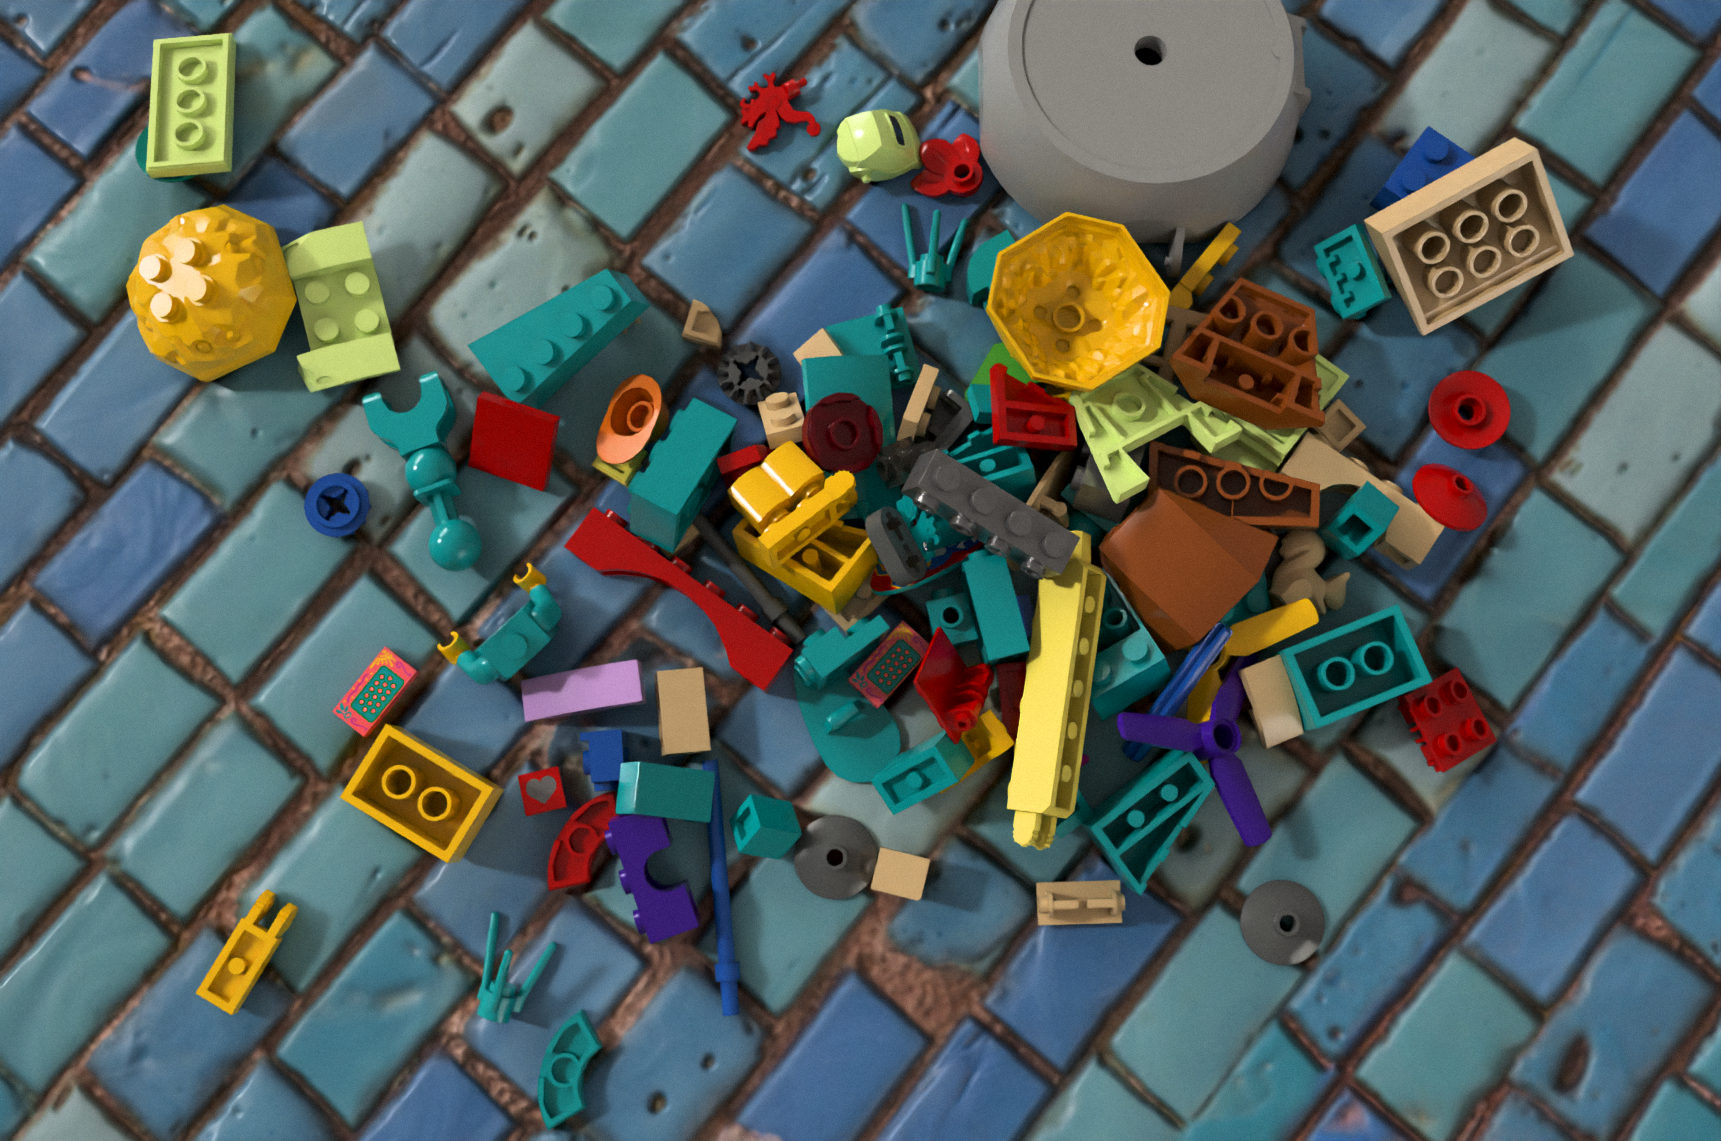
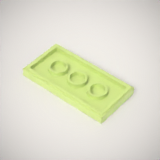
M232 33L155 39L153 41L146 171L152 179L232 171L236 40Z

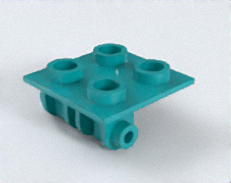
M890 303L882 304L876 307V314L826 326V330H828L845 355H888L891 390L917 383L921 370L903 307L892 309Z

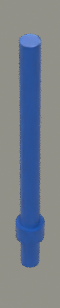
M718 759L702 761V770L715 772L710 823H707L718 963L714 964L716 982H720L723 1016L740 1014L737 980L741 979L740 961H735Z

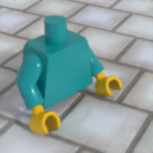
M530 563L526 564L529 570L525 577L521 578L517 574L513 576V581L529 594L530 600L478 648L472 651L455 631L450 633L454 638L450 645L442 647L440 643L437 645L438 650L451 664H457L478 684L488 685L497 678L501 681L510 679L545 647L560 629L557 623L561 619V608L545 585L547 581L546 576Z

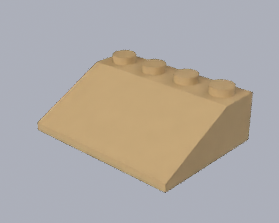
M1516 137L1364 220L1383 266L1416 327L1423 336L1574 256L1538 149Z

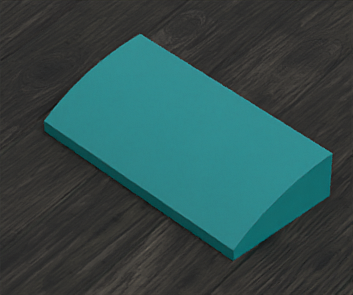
M842 355L805 358L801 360L806 414L818 400L837 392L853 393L861 397L860 400L864 401L867 406L871 405L877 412L883 426V445L880 453L877 454L876 459L868 469L853 474L856 480L855 491L858 494L857 503L860 500H866L871 506V514L887 506L898 510L896 502L901 499L897 446H895L896 436L888 355ZM823 471L826 480L831 474ZM855 504L854 507L850 508V511L838 520L844 522L863 521L862 515L858 514Z

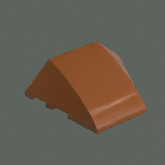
M1240 277L1181 347L1176 350L1168 362L1191 398L1265 430L1322 427L1325 424L1324 411H1320L1318 394L1322 389L1321 378L1317 377L1315 357L1319 353L1315 309Z
M1156 486L1099 546V549L1137 616L1165 656L1199 642L1260 580L1279 537L1266 530L1262 531L1245 524L1232 516L1228 517L1211 510L1205 505Z

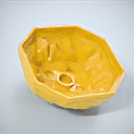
M224 204L177 215L167 225L151 234L144 241L138 263L126 284L131 309L137 316L140 334L150 353L157 360L207 383L275 352L297 301L274 226Z
M1065 212L998 252L986 313L990 317L1006 349L1010 352V357L1019 363L1032 380L1053 384L1056 388H1070L1080 392L1091 393L1159 350L1170 291L1124 225Z

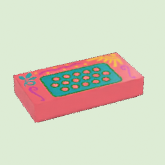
M902 620L847 682L878 710L923 660L930 644Z
M385 646L332 712L363 737H369L420 672Z

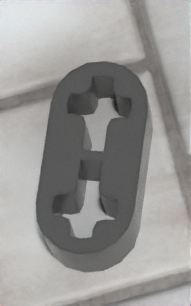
M887 506L868 515L865 521L867 535L892 581L903 587L922 579L926 573L925 560L900 513L895 508Z

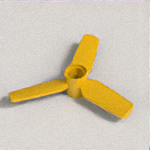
M1120 586V590L1122 591V593L1124 594V596H1125L1126 599L1128 600L1127 596L1125 595L1123 589H1122L1121 586ZM1304 598L1233 624L1230 627L1233 631L1232 636L1222 648L1220 659L1215 664L1209 666L1188 696L1186 719L1194 724L1210 720L1212 703L1222 685L1218 670L1224 668L1229 663L1232 655L1249 656L1316 625L1319 622V616L1311 600ZM1196 643L1182 649L1189 650L1190 652ZM1207 760V761H1199V762H1200L1201 764H1207V763H1208V760Z

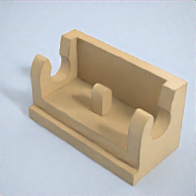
M703 667L657 671L654 675L661 757L710 751Z

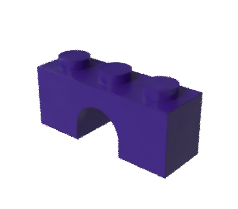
M621 814L612 817L608 822L610 829L604 831L605 838L611 854L618 853L624 869L619 870V878L625 894L632 893L638 909L633 910V917L640 935L647 933L649 942L652 944L699 927L701 916L688 880L685 879L674 884H662L656 881L648 870L649 856L658 850L671 846L673 842L666 818Z

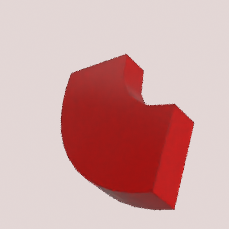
M616 790L597 796L582 805L570 816V819L562 828L557 839L554 841L549 857V891L592 882V865L598 850L606 843L604 831L610 829L608 826L610 819L620 815L616 814L618 794Z

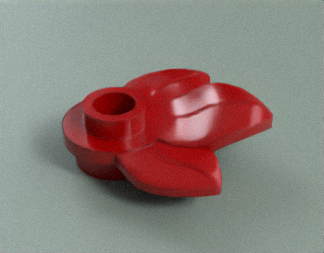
M962 133L954 140L953 144L938 138L929 139L921 143L919 154L926 169L910 182L915 191L930 198H940L949 193L965 198L974 195L980 189L984 177L982 168L978 163L981 151L973 137ZM969 173V174H968L966 177H964V178H958V176H960V175H962V174Z

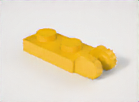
M1227 223L1170 292L1168 305L1187 310L1193 304L1192 294L1195 293L1200 297L1214 280L1210 272L1219 263L1225 267L1239 250V247L1234 243L1242 232L1232 223Z
M839 470L834 476L828 477L821 491L813 497L803 499L792 513L780 522L776 521L770 524L762 535L758 537L762 558L773 570L804 548L814 538L825 532L839 518L850 511L851 507L857 504L858 494L855 491L856 480L853 473Z
M268 889L262 892L248 915L241 918L196 991L197 995L230 1015L236 1014L240 1010L283 939L281 936L289 928L298 911V907L289 902L279 911L277 918L269 929L259 924L273 906L277 895Z

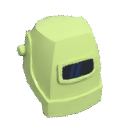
M887 109L861 112L845 118L837 130V156L843 165L849 169L850 174L861 179L863 183L893 179L912 169H920L923 166L919 154L920 139L909 118L901 112H893Z

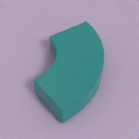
M584 1009L571 1016L558 1029L545 1050L538 1077L537 1090L541 1115L548 1131L588 1106L583 1091L584 1072L591 1057L604 1045Z

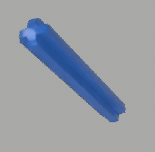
M1219 621L1194 645L1146 714L1174 717L1232 636L1233 631L1228 625ZM1126 741L1122 751L1130 759L1139 762L1145 758L1152 746Z

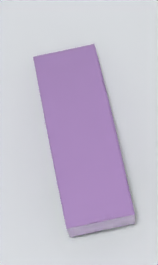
M637 659L559 672L521 681L525 722L608 711L611 708L647 703L642 663Z

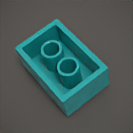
M694 397L686 410L680 408L676 412L669 427L671 433L665 441L661 439L657 441L649 456L650 465L644 473L638 471L629 485L628 494L631 495V501L628 505L627 513L630 514V532L674 553L722 476L716 459L733 452L738 419Z
M1398 604L1270 655L1272 657L1280 654L1296 697L1303 731L1320 728L1433 682Z

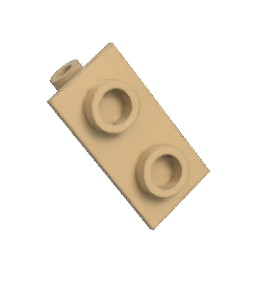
M1120 880L1036 883L1038 925L1122 923V911H1125L1124 894H1121Z

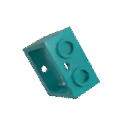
M987 549L968 555L969 560L962 563L958 577L962 592H966L975 630L977 631L978 640L976 645L981 663L992 667L996 664L1020 660L1030 651L1006 558L993 555Z

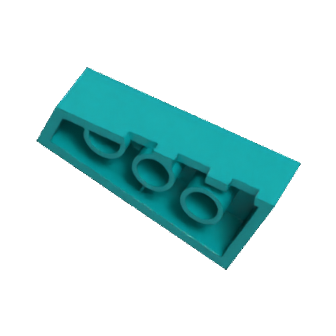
M606 268L467 346L507 399L538 409L651 305L627 274Z

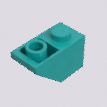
M1366 481L1315 533L1322 538L1324 544L1343 560L1347 561L1359 556L1386 531L1400 507L1369 481Z

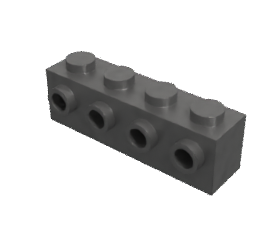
M939 449L919 456L901 490V493L911 498L913 504L919 509L930 514L939 515L947 520L949 526L955 531L966 536H973L983 542L988 551L997 556L1009 558L1019 564L1020 569L1024 573L1036 579L1042 580L1045 577L1062 575L1080 539L1074 533Z

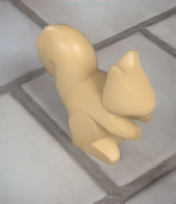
M1289 530L1288 534L1282 538V546L1279 550L1284 560L1275 569L1272 586L1268 591L1270 605L1273 609L1307 598L1311 600L1317 609L1318 616H1324L1326 608L1333 611L1339 610L1345 602L1346 582L1350 578V573H1339L1323 580L1315 571V568L1321 563L1325 555V544L1322 538L1313 530Z

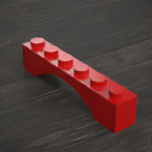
M593 507L564 547L602 576L625 575L647 578L667 585L687 596L706 613L715 625L725 646L730 667L767 694L795 655L794 650L788 647L792 640L775 627H772L769 632L755 623L759 616L741 603L734 608L723 600L726 593L708 579L701 584L689 576L693 569L676 556H673L670 561L657 553L660 548L659 546L640 536L635 537L624 528L628 522L610 509L603 514Z

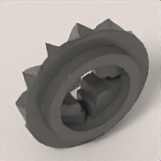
M749 341L746 344H734L732 349L722 355L717 369V377L721 390L729 399L742 405H756L757 402L764 401L768 396L776 392L781 380V368L778 358L767 346H761ZM757 360L755 370L761 380L749 377L746 382L743 381L741 384L742 372L738 369L737 365H743L748 368Z

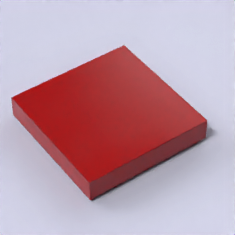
M483 391L477 398L468 466L544 492L549 486L560 417Z

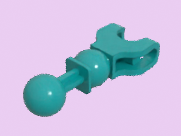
M435 370L420 377L421 399L417 406L409 412H393L391 404L382 398L379 392L364 396L362 402L371 431L388 447L399 451L400 456L407 462L405 465V478L411 490L414 491V497L423 506L430 507L436 525L428 541V550L432 560L442 569L459 572L470 568L477 562L482 552V539L473 525L459 519L452 498L462 493L460 486L456 483L457 466L449 454L446 442L448 434L455 425L457 411L445 381Z

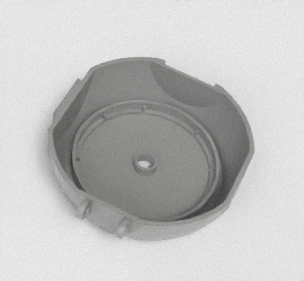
M999 0L983 28L978 43L979 134L982 155L1005 191L1023 209L1043 224L1044 222L1052 221L1065 212L1122 224L1136 243H1168L1167 256H1165L1164 260L1167 276L1169 278H1178L1181 271L1184 243L1203 241L1220 233L1228 222L1235 224L1241 220L1270 191L1288 160L1297 124L1311 101V89L1305 87L1302 38L1307 30L1306 19L1289 14L1282 0ZM1143 48L1152 49L1159 54L1162 62L1152 66L1145 65L1138 60L1135 52Z

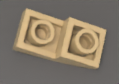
M1280 654L1238 670L1240 679L1253 707L1248 712L1264 749L1303 734L1296 697Z

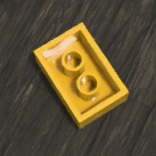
M385 724L340 798L446 863H456L462 860L504 789L402 727Z

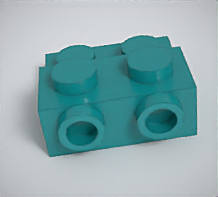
M879 614L871 621L866 616L857 621L846 631L848 633L846 637L841 634L836 626L827 633L821 628L802 643L805 647L801 650V655L794 660L796 665L793 666V669L807 687L813 684L820 691L877 648L885 640L890 627Z

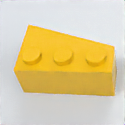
M745 518L732 531L741 557L836 615L839 614L879 562V556L866 530L845 526L844 521L837 520L830 528L817 538H814L775 570L762 558L758 537L761 534Z

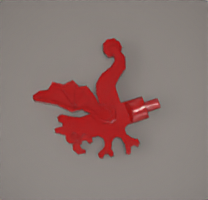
M772 72L770 76L763 74L764 79L768 82L767 88L758 86L757 82H754V86L748 87L750 93L758 92L760 94L758 99H751L750 104H745V98L740 101L741 113L743 115L740 121L741 125L748 124L751 130L754 129L758 122L755 134L746 147L749 152H754L759 147L767 148L770 141L777 138V131L781 128L778 115L787 124L808 123L809 125L806 127L807 133L811 137H817L820 134L821 127L816 122L815 117L810 112L793 110L789 103L790 100L800 95V89L808 84L804 77L797 82L792 78L780 87H775L774 83L777 77Z

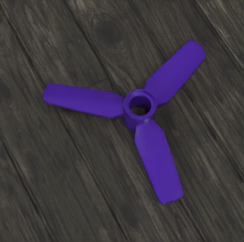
M1256 653L1249 656L1235 657L1212 703L1210 720L1194 724L1184 718L1126 712L1120 713L1117 716V727L1124 740L1177 751L1193 752L1198 761L1208 760L1210 777L1214 781L1215 788L1247 847L1265 843L1272 836L1271 829L1244 765L1234 754L1239 750L1242 741L1240 729L1235 722L1247 695L1238 670L1258 663Z

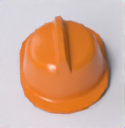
M644 374L632 375L622 381L614 391L596 439L597 453L604 462L611 465L624 464L634 459L648 444L658 440L665 432L669 423V411L666 403L662 400L663 396L660 385L654 378Z

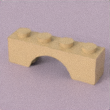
M1309 432L1301 437L1276 473L1320 484V494L1338 492L1352 496L1366 481H1369L1400 507L1386 531L1374 541L1373 548L1406 571L1420 565L1445 526L1431 518L1419 503L1415 504L1403 496V491L1399 486L1388 480H1379L1368 472L1369 469L1363 462L1353 457L1346 458L1334 450V444L1327 438L1318 434L1312 435Z

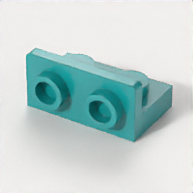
M1354 224L1313 246L1318 257L1316 259L1317 268L1320 274L1328 281L1332 291L1331 303L1335 311L1342 316V319H1360L1366 316L1367 310L1392 298L1362 224Z

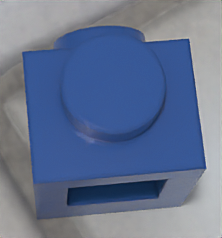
M618 729L580 733V741L589 743V750L583 751V770L585 776L591 775V783H594L595 792L618 790L621 763L629 762L628 732Z

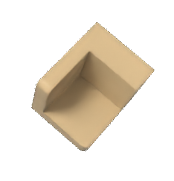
M880 847L870 888L918 901L922 897L930 859Z

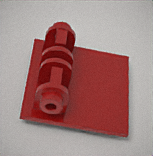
M941 626L937 627L913 683L918 694L924 698L936 716L940 727L946 731L954 745L959 743L963 732L969 731L977 725L980 710L983 709L988 696L987 690L994 681V673L991 666L985 663L967 668Z
M1458 667L1437 677L1429 684L1396 697L1400 704L1397 706V709L1401 711L1406 723H1416V725L1408 729L1409 732L1413 733L1420 730L1422 736L1414 741L1416 744L1426 742L1420 746V749L1427 760L1428 767L1433 766L1436 772L1441 771L1443 773L1497 741Z

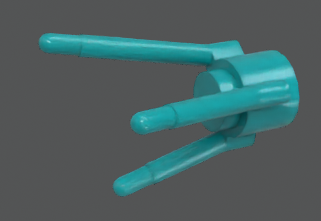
M903 203L901 209L909 263L908 279L914 280L913 287L915 289L926 292L944 291L945 284H951L952 270L969 221L967 218L961 220L947 261L943 263L944 257L937 254L941 211L935 210L933 212L929 252L921 254L920 261H917L909 205Z
M494 911L491 914L482 983L477 998L481 1000L477 1014L493 1022L509 1023L513 1011H522L526 997L557 948V943L551 942L518 994H514L516 986L506 982L513 955L512 950L507 949L504 952L497 978L492 980L499 913Z

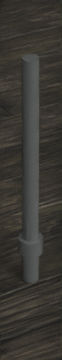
M647 456L641 462V465L645 469H647L651 463L649 462V456ZM700 510L692 524L763 608L761 613L770 624L776 623L783 633L792 640L795 647L800 645L808 636L788 613L790 608L780 596L777 598L773 596Z

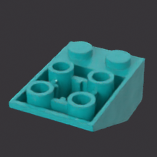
M1103 567L1101 569L1107 576L1090 695V702L1102 721L1166 685L1173 676L1166 658L1114 579Z

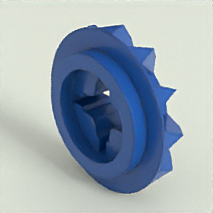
M333 473L323 476L310 487L304 503L306 518L316 531L326 536L338 538L345 535H354L356 529L366 524L368 511L372 508L369 502V491L358 479L348 474ZM346 496L344 504L351 511L350 514L337 512L332 516L334 508L325 499L329 497L332 500L340 501Z

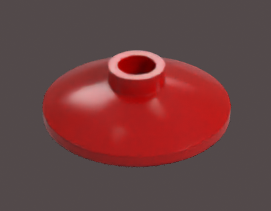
M1464 370L1448 375L1435 386L1428 403L1429 419L1436 433L1448 444L1464 450H1477L1496 442L1504 434L1510 421V403L1504 389L1496 380L1478 371ZM1459 408H1465L1469 412L1468 420H1464L1460 416Z
M1438 463L1426 464L1415 473L1412 480L1414 495L1420 506L1431 518L1447 528L1464 532L1475 530L1483 524L1487 517L1486 501L1478 487L1466 475L1450 466Z

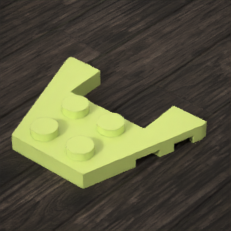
M1139 363L1091 393L1073 390L1068 401L1070 405L1075 407V418L1112 500L1116 504L1146 489L1150 480L1127 454L1128 452L1180 425H1184L1212 454L1238 440L1243 428L1232 420L1226 424L1211 415L1213 409L1203 402L1199 401L1193 404L1176 393L1178 390L1177 386Z

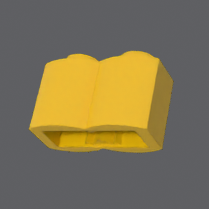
M791 440L771 452L759 466L752 468L739 477L727 492L732 505L762 535L770 524L776 521L780 522L792 513L803 499L813 497L821 491L825 485L824 472Z

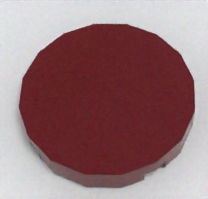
M837 392L818 400L807 411L802 424V442L808 457L821 470L831 475H835L839 470L855 474L868 469L876 459L877 454L880 453L883 445V426L877 412L871 405L867 406L864 401L860 400L861 397L853 393Z

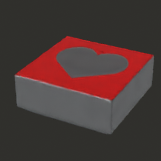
M561 766L518 775L526 817L569 807Z

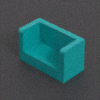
M944 730L890 759L871 779V782L892 814L895 815L959 782L974 764L975 759L961 738L959 743L954 745Z
M640 761L621 763L616 814L680 819L689 823H710L715 772Z

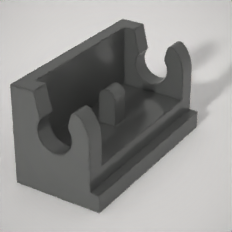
M949 388L939 396L935 409H929L926 412L931 414V418L924 438L916 435L911 451L897 447V457L912 469L922 454L935 449L940 451L946 449L950 453L975 424L969 403Z

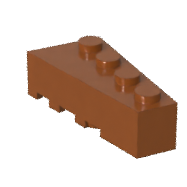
M1150 441L1148 495L1156 486H1160L1201 503L1211 510L1228 517L1237 518L1255 528L1318 529L1320 484L1268 470L1249 467L1230 460L1203 455L1199 452L1180 449L1161 442Z

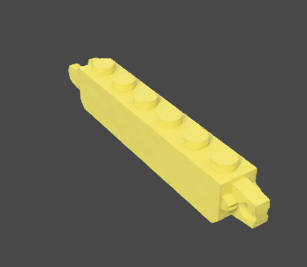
M1078 530L1070 531L1080 537L1062 575L1045 577L1042 580L1038 579V595L1035 615L1032 619L1030 651L1026 660V678L1023 697L1020 702L1021 713L1018 734L1014 744L1011 781L1008 785L1007 809L1015 811L1014 831H1012L1014 833L1012 836L1015 839L1014 842L1019 843L1022 847L1032 845L1037 850L1050 848V845L1053 844L1057 818L1067 819L1075 811L1107 579L1101 568L1091 564V535Z

